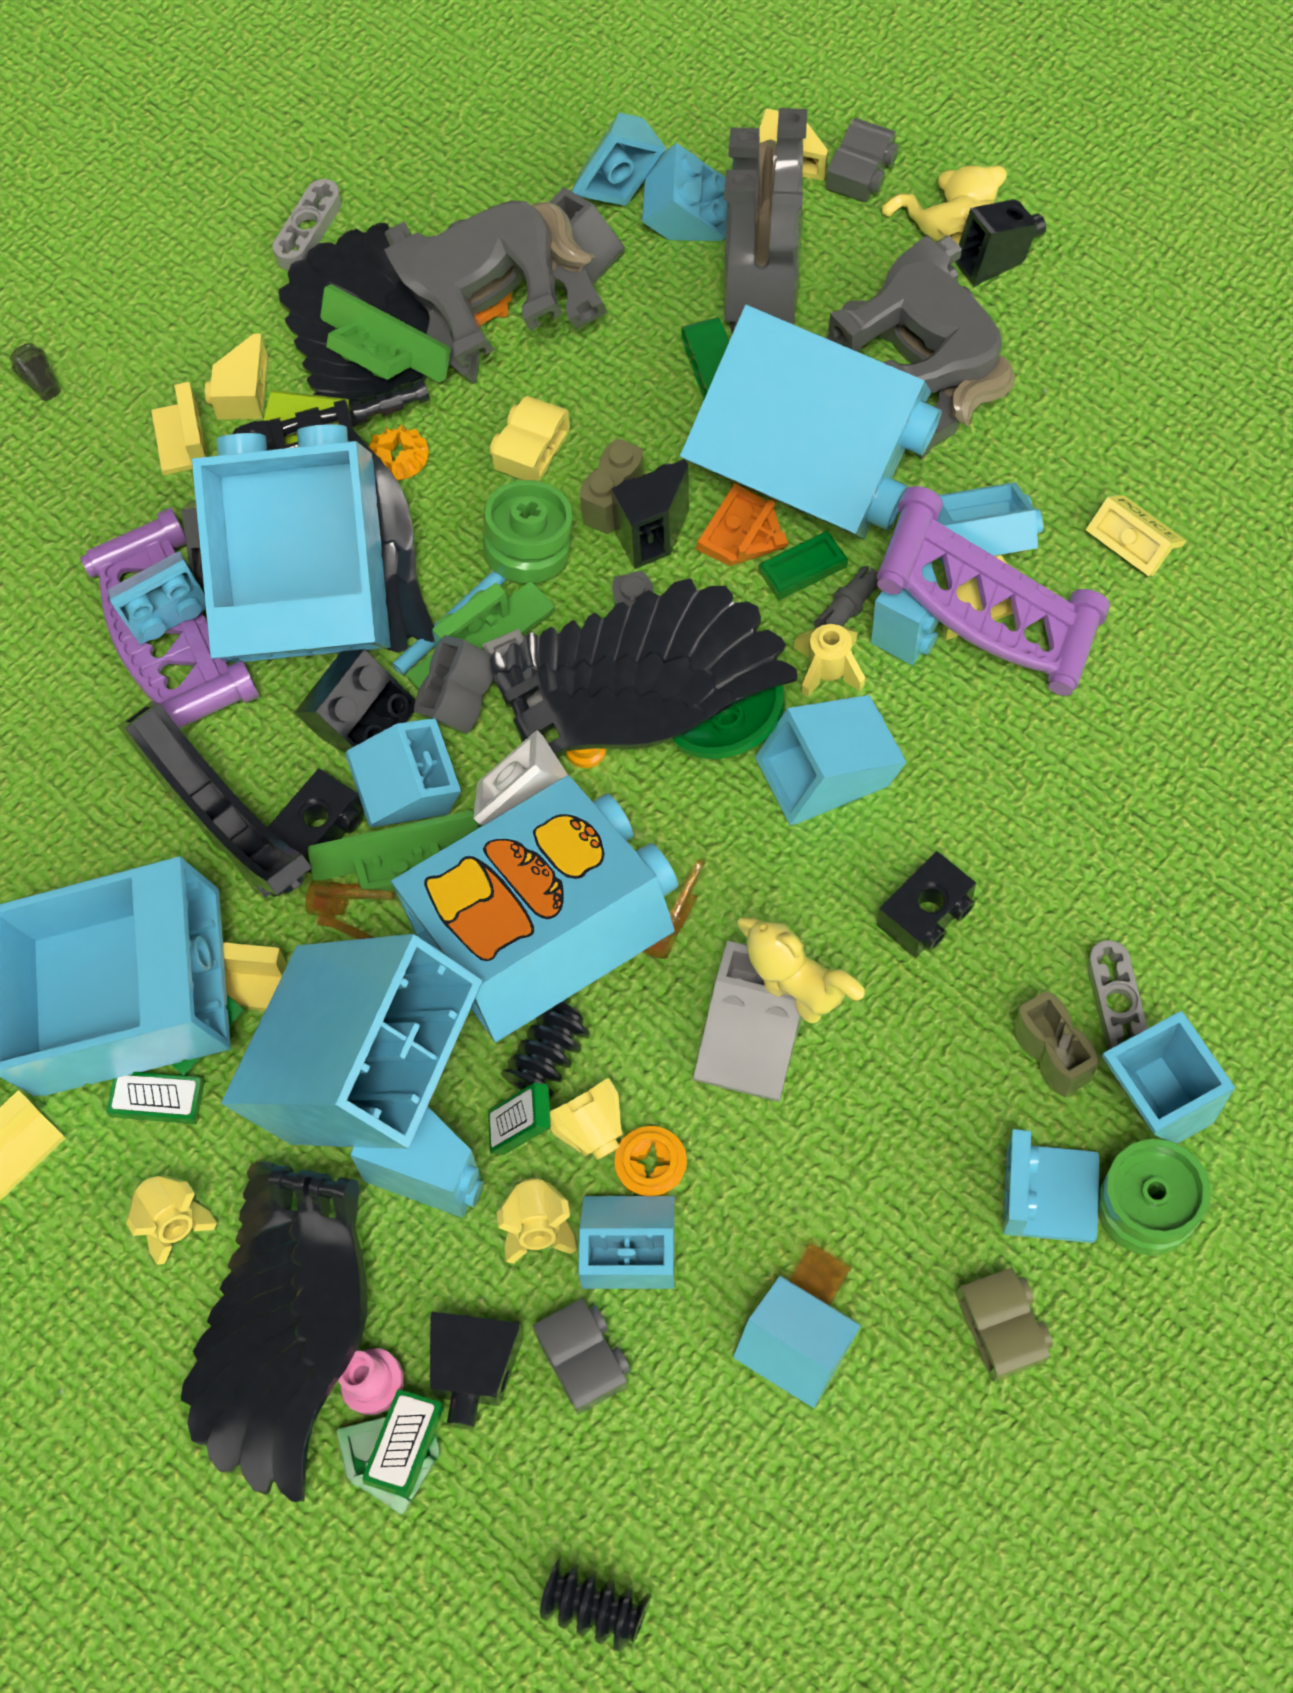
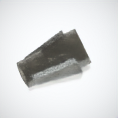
M33 343L23 344L13 351L10 356L12 371L41 400L49 401L55 398L60 393L61 387L58 384L45 351Z

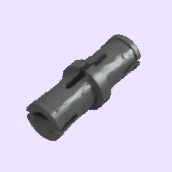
M862 566L845 587H840L833 594L834 599L832 603L814 620L815 628L826 624L844 626L851 617H856L863 610L862 605L864 601L878 588V572L871 568L869 573L865 575L869 570V566Z

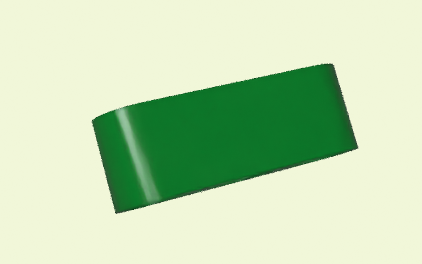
M719 317L681 327L684 349L703 400L729 344V339Z

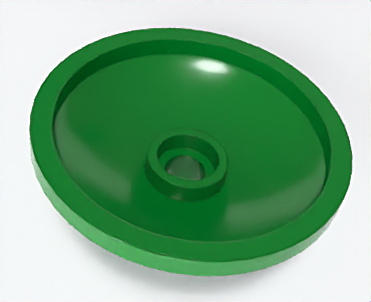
M782 685L750 696L717 714L687 734L671 741L682 752L703 759H722L744 753L764 741L777 727L786 705L784 687Z

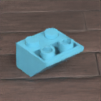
M677 143L661 154L645 178L642 222L668 240L722 241L726 238L728 202L724 200L726 178L720 172L715 171L701 161L695 154L690 153Z
M180 551L107 589L113 607L140 645L149 640L159 638L165 631L185 620L196 618L202 611L206 610L205 593Z
M436 718L395 724L347 750L345 754L370 828L448 815L461 792Z
M583 1196L579 1235V1278L582 1289H675V1196Z

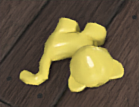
M970 165L958 170H946L938 178L939 187L944 190L946 203L923 210L915 195L899 193L889 198L883 204L882 214L890 217L900 208H907L909 216L918 224L925 236L928 235L934 242H937L946 235H949L959 245L970 208L994 203L998 187L1004 183L1007 171L1001 165L990 167Z
M742 917L737 921L739 929L747 937L746 944L750 962L757 974L763 979L765 989L777 997L784 994L793 996L796 999L795 1005L799 1015L807 1022H818L823 1014H827L840 1005L845 995L853 1001H859L864 997V987L850 974L843 970H828L812 959L807 958L803 950L804 945L787 925L780 922H764L753 917Z

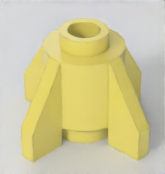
M826 624L798 635L794 640V648L809 658L810 666L802 683V694L809 697L820 684V679L834 681L843 676V681L858 691L864 687L865 676L851 652L852 646L857 641V632L840 625Z
M609 1078L550 1112V1129L553 1135L582 1153L584 1158L593 1153L595 1159L599 1160L620 1147L616 1140L623 1135L620 1122L619 1097Z
M169 1176L151 1177L139 1185L132 1196L126 1225L133 1236H147L149 1253L157 1265L165 1264L172 1248L170 1243L183 1239L191 1229L194 1231L214 1230L217 1224L209 1210L192 1200L195 1193L189 1183Z
M537 1178L523 1180L511 1189L498 1209V1228L508 1231L504 1245L506 1262L514 1264L527 1253V1249L540 1250L552 1244L554 1249L568 1254H572L577 1250L575 1235L566 1221L570 1217L568 1200L550 1183Z

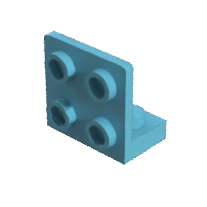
M1013 1129L1006 1150L1003 1235L1094 1243L1097 1239L1099 1154L1093 1151L1031 1146V1131Z

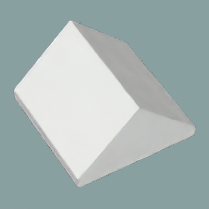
M538 730L477 782L473 819L479 824H487L568 775Z

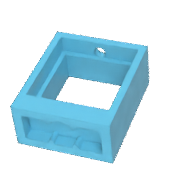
M1016 482L939 495L943 501V507L937 522L967 539L970 543L982 548L987 553L995 556L1038 548L1037 533L1043 532L1042 515L1039 509L1033 507L1030 496L1028 494L1025 495ZM939 557L938 559L941 564H944L943 559Z

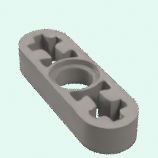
M320 179L311 183L274 240V255L278 266L282 269L289 270L292 263L305 260L308 251L321 241L339 212L342 200L339 188L335 182L328 179ZM305 220L317 222L311 229H301L298 227Z
M1111 940L1096 944L1089 956L1087 969L1108 1051L1121 1043L1124 1036L1122 1025L1130 1022L1127 1028L1129 1039L1147 1030L1148 1027L1127 949L1122 944ZM1103 955H1108L1109 959L1113 962L1118 961L1113 971L1115 981L1108 983L1110 974L1107 965L1099 964ZM1114 993L1122 994L1130 1001L1131 1009L1125 1013H1116L1107 1006L1106 998Z

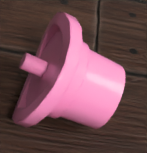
M380 1348L368 1349L364 1352L355 1351L347 1369L338 1380L341 1385L343 1400L352 1410L364 1415L379 1414L390 1409L397 1389L403 1390L404 1373L400 1362L390 1352Z

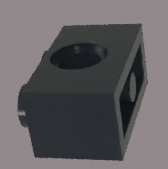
M318 768L267 828L289 847L301 853L310 864L307 848L311 845L342 839L346 833L353 832L360 824L364 810L357 792ZM316 820H327L319 827H310Z
M936 851L879 908L877 926L913 957L917 958L925 948L932 951L939 945L947 933L945 928L954 919L960 922L969 914L975 905L973 895L976 882ZM931 902L937 905L939 910L927 912L919 905Z

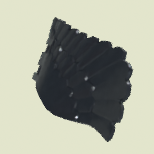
M691 578L674 582L662 596L648 590L635 600L632 607H628L624 602L618 603L604 619L595 612L587 617L582 628L575 620H572L558 634L555 628L552 627L543 631L540 636L531 631L524 636L521 645L512 642L504 656L500 652H494L490 659L496 685L502 694L506 706L512 707L515 714L513 723L521 741L524 742L536 730L544 736L546 732L555 726L559 738L548 744L557 759L565 752L571 750L638 749L669 742L687 734L717 714L750 696L795 682L798 678V672L796 668L787 662L777 660V657L786 647L780 636L769 629L757 632L761 624L758 606L747 601L734 603L733 594L727 586H709L702 590H697ZM539 689L543 701L530 708L527 700Z
M256 1162L251 1164L247 1170V1178L250 1180L243 1192V1198L246 1202L242 1206L239 1215V1221L243 1225L235 1239L240 1247L231 1256L228 1268L232 1271L222 1281L219 1290L224 1295L211 1309L207 1319V1323L211 1327L200 1337L193 1349L197 1362L183 1382L180 1401L191 1406L187 1420L191 1441L207 1446L209 1459L219 1472L234 1473L240 1465L242 1475L253 1491L267 1495L270 1493L273 1480H275L280 1492L291 1502L305 1501L306 1465L314 1420L318 1416L335 1383L345 1372L362 1340L367 1319L366 1273L362 1249L356 1232L359 1184L354 1179L340 1177L335 1181L328 1174L308 1170L294 1173L291 1167L271 1162ZM293 1191L297 1198L298 1211L291 1210ZM331 1199L333 1200L336 1218L329 1217Z

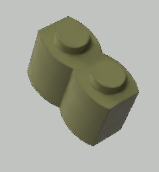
M619 438L605 448L599 461V468L588 475L581 487L580 500L584 525L605 534L615 530L611 488L618 486L626 479H636L644 475L642 448Z
M1045 991L1021 1005L1014 1022L1015 1036L1024 1051L1039 1061L1041 1073L1048 1085L1055 1092L1066 1097L1091 1082L1099 1064L1097 1052L1091 1041L1082 1032L1072 1027L1069 1012L1064 1004L1056 996Z
M1013 1268L959 1287L956 1296L961 1311L975 1338L984 1366L993 1382L1044 1364L1050 1358L1048 1349L1053 1348L1050 1332L1042 1320L1037 1322L1029 1306L1034 1303L1031 1288L1023 1276L1017 1277Z

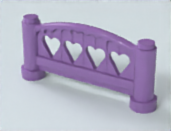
M920 486L906 488L898 505L900 517L877 574L878 587L889 594H899L902 589L907 590L935 618L968 642L1001 659L1048 674V686L1052 692L1062 696L1071 695L1073 690L1077 689L1097 628L1106 620L1110 608L1109 600L1104 595L1088 589L1075 590L1071 593L1069 601L1054 594L1051 590L1038 584L1033 579L937 522L943 507V501L934 491ZM939 557L944 562L948 582L947 591L940 589L935 581H927L922 575V568ZM972 578L977 579L982 602L981 611L975 610L970 602L960 601L956 594L957 588ZM1007 598L1011 600L1016 623L1015 631H1010L1004 622H995L990 614L993 606ZM1040 618L1044 620L1050 646L1048 652L1042 650L1038 643L1029 642L1024 635L1025 628Z
M172 507L158 512L157 519L87 550V554L80 558L89 577L98 576L100 578L101 601L106 625L121 661L143 692L153 702L160 703L177 727L181 728L242 699L244 703H248L260 697L243 660L227 666L224 661L211 659L208 623L203 611L196 618L185 620L165 631L166 634H180V636L163 657L155 658L152 656L154 647L147 644V642L141 645L138 643L109 599L107 589L119 584L120 577L124 573L141 572L174 554V549L186 544L185 533ZM165 665L194 666L178 688L172 690L166 688L168 679L161 675V669Z

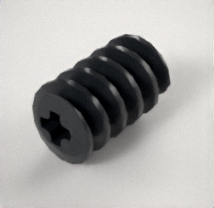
M560 1002L536 1017L538 1025H531L528 1029L527 1036L529 1039L522 1040L517 1046L520 1054L512 1055L508 1061L511 1069H504L501 1072L502 1078L517 1089L523 1090L532 1083L546 1084L547 1080L561 1083L564 1078L555 1069L556 1066L570 1068L573 1064L564 1054L565 1051L580 1053L582 1048L574 1040V1037L578 1036L588 1039L591 1035L582 1025L584 1021L581 1014L565 1002ZM548 1086V1088H549V1098H551V1097L554 1095V1092H553V1090Z
M560 1557L549 1576L541 1598L540 1618L548 1621L558 1610V1626L566 1629L577 1618V1634L582 1637L595 1626L596 1643L602 1645L613 1633V1649L620 1653L630 1641L633 1645L645 1619L652 1595L647 1593L638 1604L633 1603V1587L628 1585L618 1597L615 1595V1579L610 1577L604 1586L599 1589L596 1587L597 1571L592 1570L583 1581L578 1580L579 1564L574 1562L565 1573H561Z

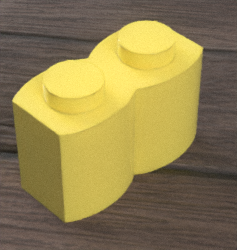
M525 396L519 405H514L511 408L507 419V426L501 434L497 433L492 439L489 451L493 458L494 470L522 480L540 481L570 430L568 410L530 396Z

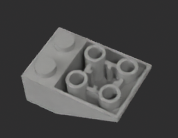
M731 941L726 943L714 986L693 1080L780 1102L802 1017L796 1009V999L793 996L784 994L777 997L765 989L763 979L757 974L750 962L747 945Z

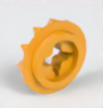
M402 424L398 429L390 430L386 426L382 434H373L372 443L369 446L391 471L396 480H404L419 473L427 463L429 456L426 438H422L416 428L408 430ZM401 444L403 451H400L398 456H396V460L393 461L391 451L395 450L396 445Z
M645 1126L631 1131L619 1143L620 1147L616 1149L614 1164L617 1177L628 1192L632 1191L641 1196H665L668 1191L680 1185L687 1169V1156L682 1142L675 1134L662 1127ZM655 1146L657 1161L663 1162L664 1165L655 1167L650 1178H647L644 1165L637 1163L639 1159H647L648 1153H651V1147Z

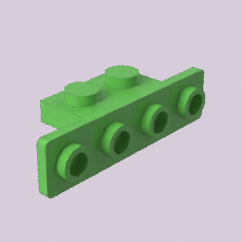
M332 284L324 288L321 319L338 328L328 333L327 348L337 352L345 360L355 362L370 370L375 376L387 380L410 367L437 382L446 379L451 348L448 345Z
M495 582L486 590L476 592L466 605L455 613L445 615L437 623L436 627L432 629L435 644L437 646L442 637L446 635L463 639L482 649V644L516 629H519L523 636L554 613L555 605L532 582H528L508 598L506 592ZM433 654L407 672L408 680L418 691L425 678L429 675Z
M470 810L311 845L307 848L310 866L312 867L313 880L320 881L356 873L364 902L395 896L397 894L391 880L478 829L477 821L473 819L474 811Z

